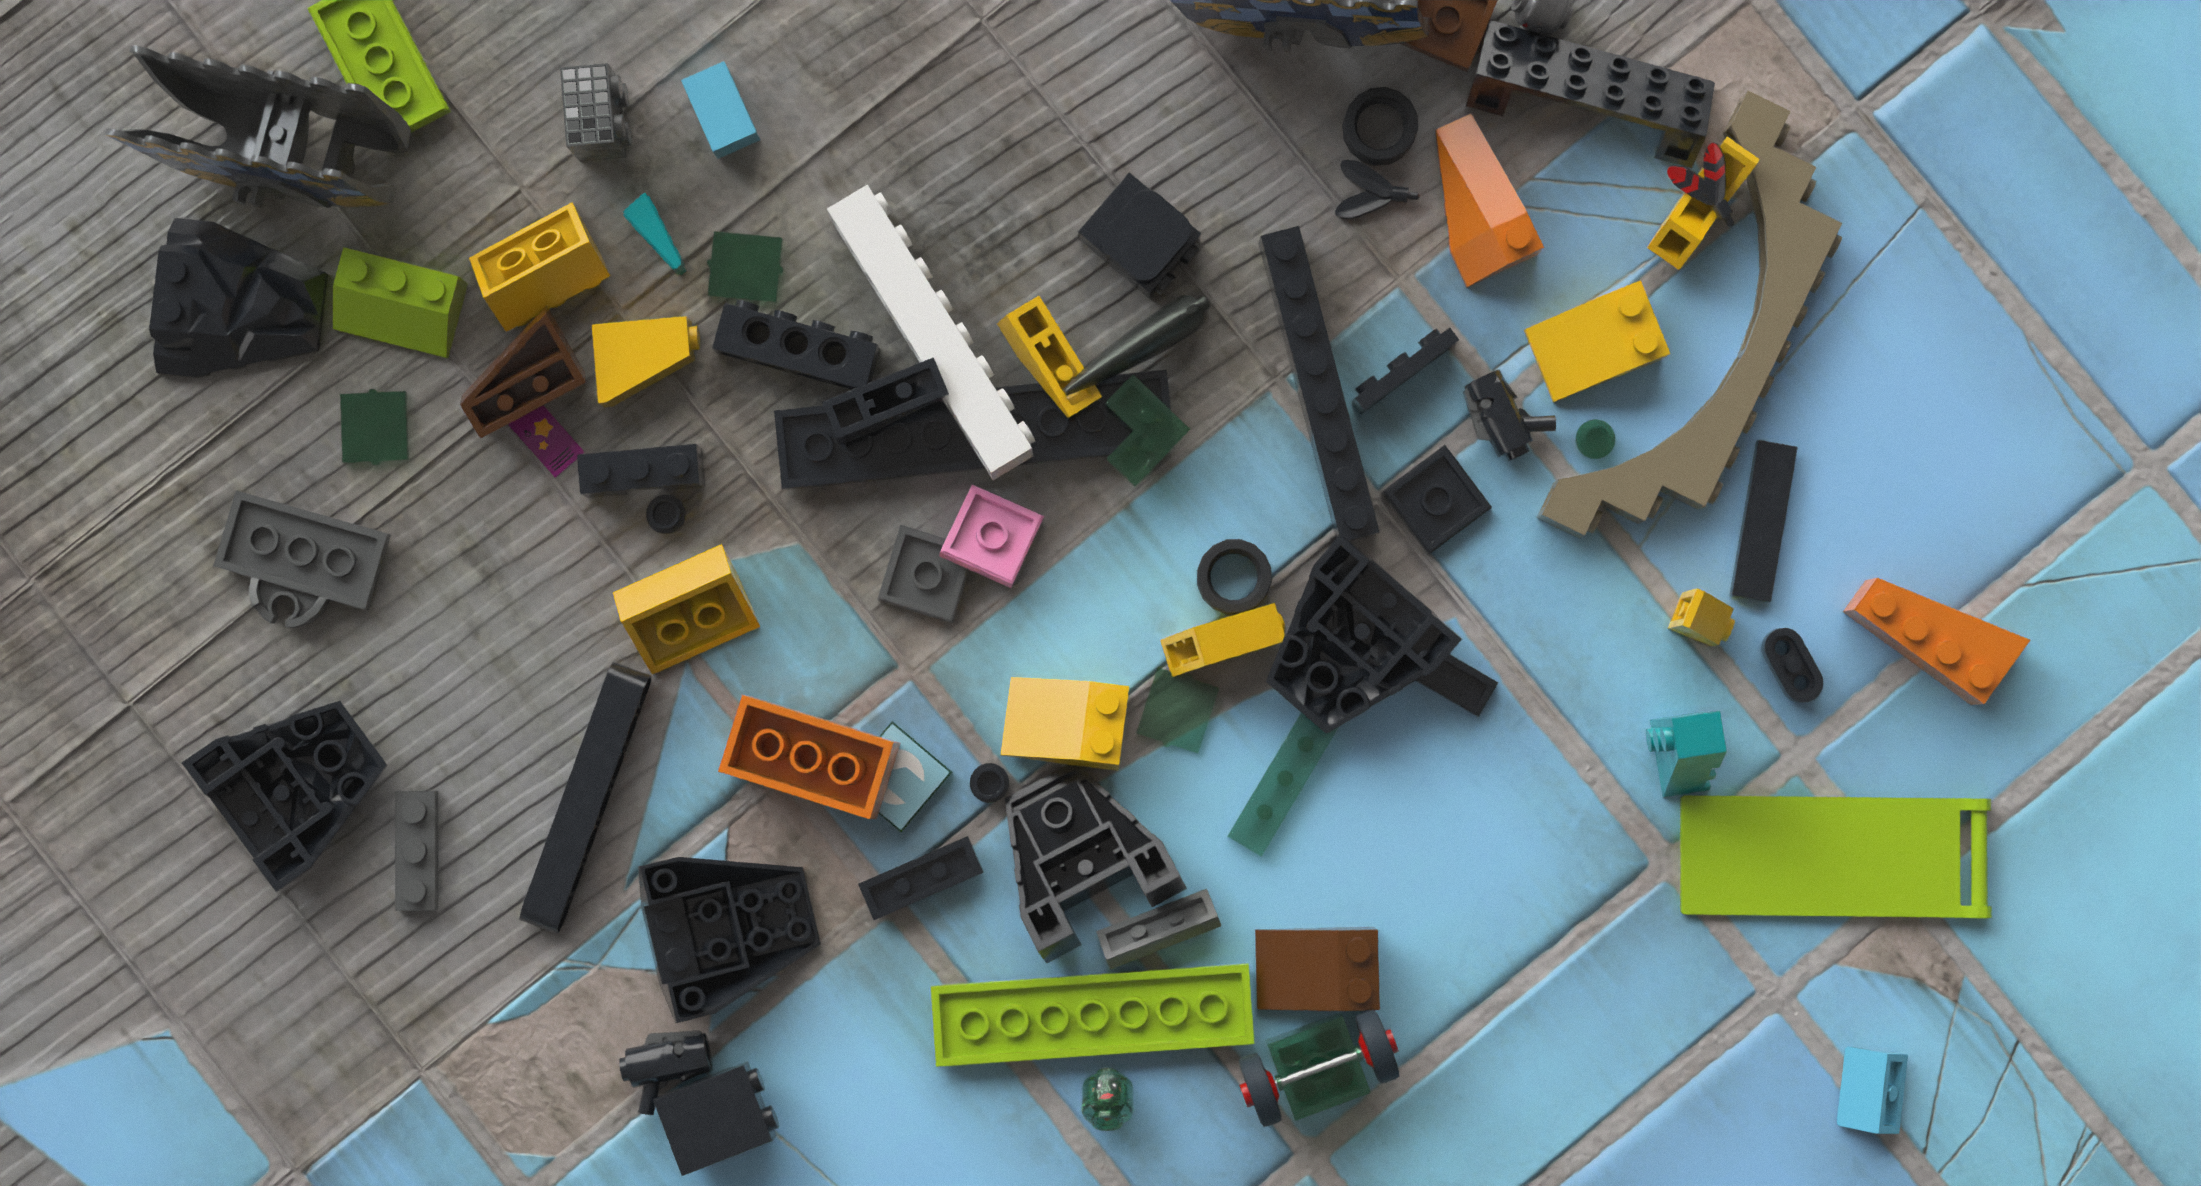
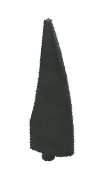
M1189 295L1179 296L1137 324L1104 350L1063 391L1068 396L1116 376L1171 348L1202 326L1204 312L1210 309L1209 301L1203 295L1196 299Z

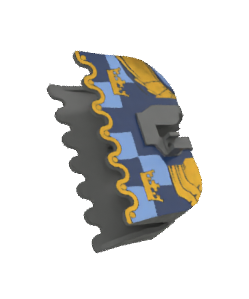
M1170 0L1187 19L1202 27L1236 36L1264 38L1263 47L1268 51H1272L1273 39H1280L1284 52H1290L1292 44L1300 45L1305 30H1310L1317 42L1339 48L1351 49L1352 46L1400 44L1427 37L1431 21L1430 17H1423L1418 8V0H1395V3H1384L1380 0Z
M131 46L129 52L135 55L150 77L175 102L186 110L223 126L227 133V139L220 146H208L169 133L145 129H107L106 135L186 174L235 187L232 200L243 205L246 204V196L251 191L252 196L249 203L259 208H262L265 196L283 200L286 195L303 203L326 208L331 206L376 207L394 202L395 185L376 184L370 186L348 177L355 171V163L353 161L355 146L384 152L404 153L407 152L411 139V129L404 118L367 87L348 83L346 87L318 77H311L310 81L284 71L274 72L268 70L266 73L253 66L243 64L239 65V68H234L214 59L205 58L203 62L175 52H170L168 56H165L145 47ZM310 110L320 116L336 120L322 172L302 164L308 142Z

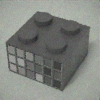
M608 63L560 67L566 147L580 162L627 158L626 146L632 145L630 124L625 122L623 116V107L629 106L626 83L621 82L620 75H616Z

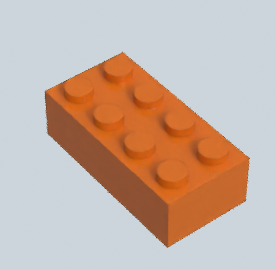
M742 695L718 772L867 819H877L901 743L759 698Z

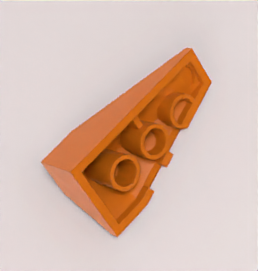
M1470 113L1436 129L1435 135L1440 176L1442 178L1445 200V216H1447L1449 249L1466 288L1537 256L1544 246L1524 205L1473 115Z

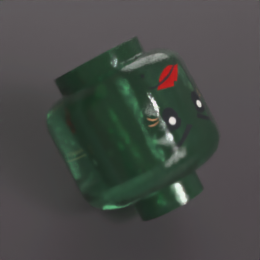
M1102 1068L1084 1080L1082 1085L1081 1111L1084 1119L1091 1123L1095 1129L1114 1131L1121 1128L1124 1123L1131 1119L1133 1114L1134 1088L1129 1078L1120 1074L1116 1069Z

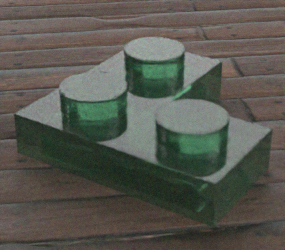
M1134 375L1105 403L1133 431L1106 461L1136 487L1190 431V428Z

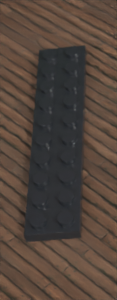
M1167 370L1119 374L1097 383L1095 386L1102 397L1067 418L1039 383L995 387L996 391L1002 388L1005 390L1015 409L1010 411L1017 424L1024 421L1035 439V442L1030 444L1033 450V457L1020 465L1175 449ZM942 399L875 432L840 446L824 406L774 411L782 490L985 469Z

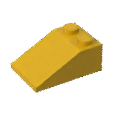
M1641 280L1524 329L1553 403L1658 362L1671 354Z
M1011 677L1000 755L1118 771L1129 686L1093 681Z

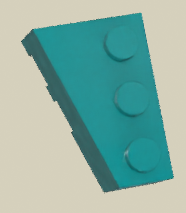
M1720 711L1695 712L1651 719V728L1646 729V740L1649 751H1655L1662 797L1710 790L1711 784L1709 780L1716 777L1715 769H1711L1721 766L1727 752Z

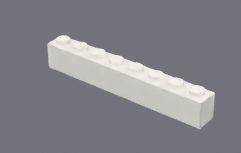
M866 185L827 208L832 223L919 363L934 357L949 393L942 400L991 479L995 480L1033 457V450L1030 444L1034 443L1035 439L1024 421L1017 424L1010 413L1011 410L1015 409L1012 401L1003 388L998 391L994 388L989 378L994 376L993 371L982 355L978 358L974 356L969 348V345L974 342L963 323L955 325L948 313L953 308L943 291L939 290L935 293L928 282L929 279L933 278L930 270L921 257L916 260L912 257L907 249L912 246V242L903 227L899 225L894 228L887 217L892 211L881 193L874 195L869 186Z

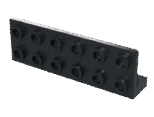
M1489 21L1486 27L1478 67L1465 106L1503 116L1513 90L1662 130L1663 132L1656 146L1654 158L1692 168L1707 135L1715 83L1698 76L1601 51L1585 45L1540 35L1536 32L1508 24Z

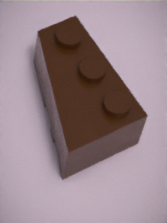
M547 305L462 394L460 406L480 439L586 383V373Z

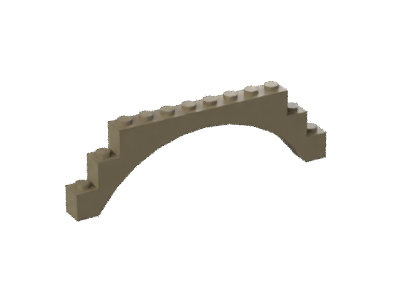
M1747 91L1739 99L1723 132L1725 138L1729 137L1759 158L1757 165L1745 179L1757 222L1759 275L1753 314L1737 357L1715 393L1682 428L1650 451L1612 468L1558 479L1553 482L1536 518L1577 538L1585 536L1587 531L1593 533L1603 515V512L1598 510L1599 506H1603L1639 524L1644 522L1647 517L1653 519L1663 500L1662 497L1658 496L1659 491L1696 509L1705 507L1707 502L1713 504L1717 499L1723 483L1719 482L1718 479L1724 467L1730 469L1740 451V448L1735 446L1741 432L1747 434L1753 425L1757 412L1752 409L1758 397L1764 398L1771 388L1774 377L1769 374L1775 362L1781 363L1790 348L1791 342L1786 340L1792 326L1798 328L1802 323L1808 307L1803 305L1809 291L1815 293L1825 275V272L1820 270L1826 256L1833 257L1842 240V237L1837 235L1842 225L1841 222L1800 203V200L1803 202L1808 200L1816 185V181L1811 179L1816 167L1774 147V145L1779 147L1782 145L1790 130L1791 125L1785 122L1791 111Z

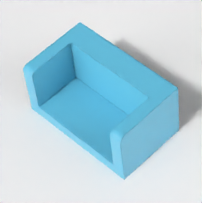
M724 61L681 80L717 159L760 141L746 106Z

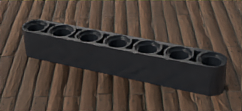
M615 662L610 666L520 912V921L556 934L560 932L651 684V675Z

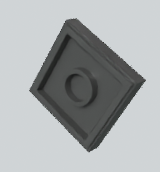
M900 525L877 600L953 624L970 570L939 556L946 538Z

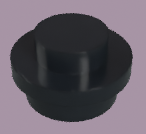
M660 495L649 503L646 510V519L650 527L656 532L672 534L684 525L686 509L678 498L672 495Z
M982 764L973 771L970 777V789L973 795L982 802L993 803L999 801L1006 795L1009 789L1008 774L997 764Z

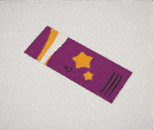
M544 405L508 424L555 478L577 459V454L584 453V450Z

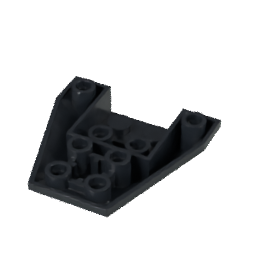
M675 857L638 867L641 909L659 985L676 1024L717 1013L821 945L803 867Z

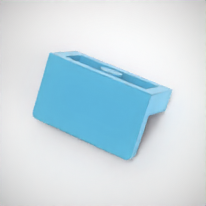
M1857 1047L1845 1048L1837 1115L1838 1126L1876 1134H1899L1908 1054L1873 1051Z

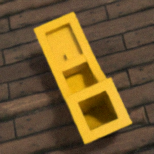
M1726 137L1720 147L1726 161V195L1724 199L1728 202L1755 168L1759 158L1729 137ZM1702 167L1698 174L1704 178V169ZM1684 192L1647 248L1680 270L1717 218L1712 206Z

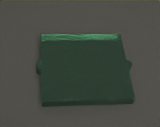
M714 231L712 256L707 261V265L710 268L708 296L777 303L779 275L784 272V269L780 266L783 238Z
M370 389L368 393L340 394L343 463L371 462L377 466L380 464V461L409 460L406 391L378 392L375 389Z
M1157 668L1136 733L1162 741L1165 747L1174 745L1198 753L1219 687L1194 680L1191 674L1173 677L1172 672Z

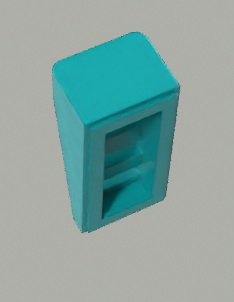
M643 193L623 211V216L677 275L680 274L681 276L687 271L685 264L653 201L646 193Z

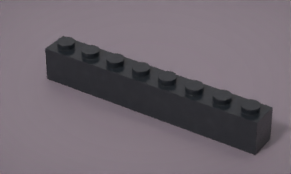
M1296 226L1261 235L1258 244L1335 538L1342 535L1349 542L1376 536L1380 531L1300 227Z

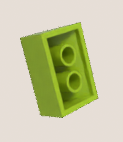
M343 247L333 283V329L448 359L468 283L456 275Z

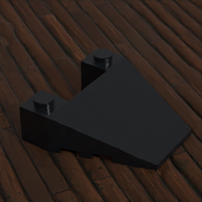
M1068 764L1005 798L1010 842L1013 848L1015 880L1018 885L1020 917L1038 953L1046 964L1082 945L1065 911L1120 881L1135 875L1151 907L1187 889L1163 842L1146 829L1134 815L1121 806L1108 791L1080 766Z

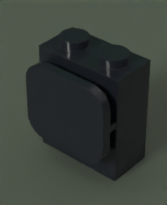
M1130 172L1078 231V239L1149 299L1155 292L1162 295L1176 279L1172 272L1181 262L1187 266L1202 248L1197 244L1201 239V233L1189 223L1188 219L1161 195L1150 190Z
M748 1061L696 1080L691 1084L662 1094L653 1100L681 1176L771 1142L777 1136L775 1129L779 1128V1122L776 1113L771 1105L765 1106L760 1093L765 1090L763 1079L757 1068L751 1070Z

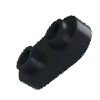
M1778 628L1770 631L1762 641L1761 651L1784 695L1791 701L1798 703L1816 699L1823 689V677L1801 636L1790 628ZM1778 641H1783L1787 645V651L1782 656L1775 651V645ZM1798 675L1806 680V686L1803 690H1798L1794 686V680Z

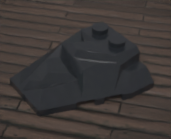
M174 218L168 230L166 245H161L158 250L149 325L150 336L155 339L153 357L156 373L200 378L209 376L212 372L230 368L237 370L246 368L248 364L266 360L273 362L318 352L328 274L215 222Z
M1339 535L1312 567L1309 580L1301 599L1298 601L1294 611L1295 614L1280 645L1266 682L1327 734L1367 711L1371 706L1388 696L1401 691L1410 683L1435 671L1462 638L1373 559L1361 552L1342 535Z
M341 701L292 715L289 719L276 723L262 724L253 727V730L234 736L227 735L217 738L182 762L202 792L211 799L254 858L252 859L275 892L280 891L312 868L318 857L388 766Z

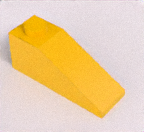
M1040 296L1035 297L1007 314L997 323L1016 356L1067 418L1102 397L1095 385L1068 396L1063 391L1084 367Z

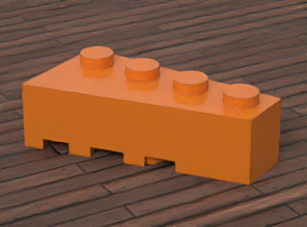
M1880 578L1865 580L1843 610L1854 621L1970 705L1986 703L2030 642V639Z

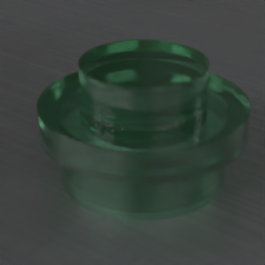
M1593 419L1583 423L1578 428L1575 443L1579 452L1585 457L1600 459L1612 451L1615 445V433L1612 427L1605 421Z

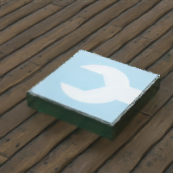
M892 721L880 737L901 744L879 815L902 833L953 772Z

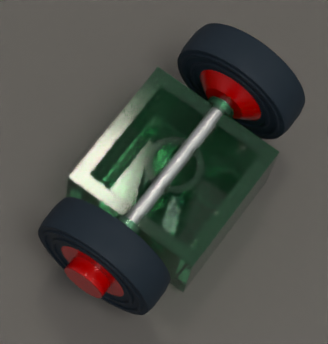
M1375 1010L1361 1013L1355 1017L1360 1034L1358 1039L1360 1049L1358 1045H1353L1344 1018L1340 1013L1266 1039L1265 1042L1277 1075H1275L1276 1080L1273 1079L1271 1072L1264 1068L1258 1053L1239 1059V1066L1245 1083L1239 1085L1247 1108L1255 1107L1263 1127L1276 1124L1282 1120L1277 1104L1280 1096L1277 1088L1280 1091H1284L1291 1113L1296 1121L1371 1093L1360 1064L1363 1061L1362 1057H1364L1366 1064L1372 1067L1380 1084L1400 1077L1394 1053L1399 1052L1391 1029L1384 1030Z

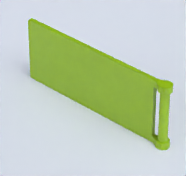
M1683 795L1680 797V912L1685 915L1992 918V906H1988L1987 811H1991V799ZM1960 810H1971V905H1961Z

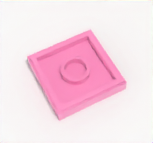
M971 485L939 556L1012 588L1044 516L975 485Z

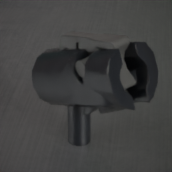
M1500 369L1464 386L1463 395L1476 436L1479 440L1490 441L1498 457L1506 455L1508 461H1511L1530 452L1527 444L1533 441L1530 432L1556 431L1555 415L1529 416L1524 409H1518L1514 400L1518 397L1504 379Z
M700 1030L651 1033L647 1036L644 1045L626 1049L625 1057L619 1059L620 1073L623 1081H630L633 1088L643 1086L638 1113L654 1115L655 1104L653 1100L658 1097L659 1089L666 1087L670 1080L679 1079L681 1083L713 1070L712 1054L706 1033L702 1034Z

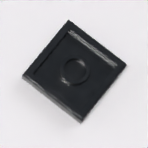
M1446 445L1442 446L1381 492L1427 555L1431 554L1492 508Z

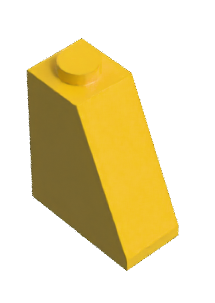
M687 316L592 324L598 403L604 408L613 407L695 361L694 350H700L698 326H692V321Z
M1275 603L1192 627L1161 639L1160 642L1171 677H1175L1282 643L1285 636V623L1283 617L1277 611Z

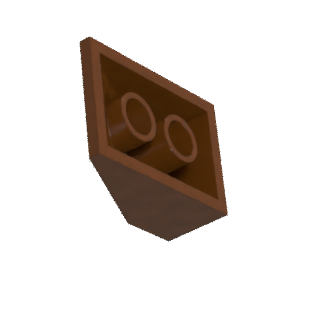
M1375 927L1255 929L1257 1009L1311 1011L1380 1010L1378 929Z

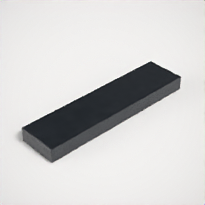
M1763 440L1756 441L1730 596L1771 602L1798 449L1796 446Z

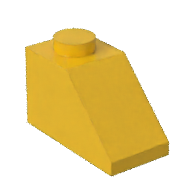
M1701 589L1682 592L1667 629L1708 646H1718L1721 640L1725 642L1728 640L1733 630L1735 620L1730 617L1734 608Z

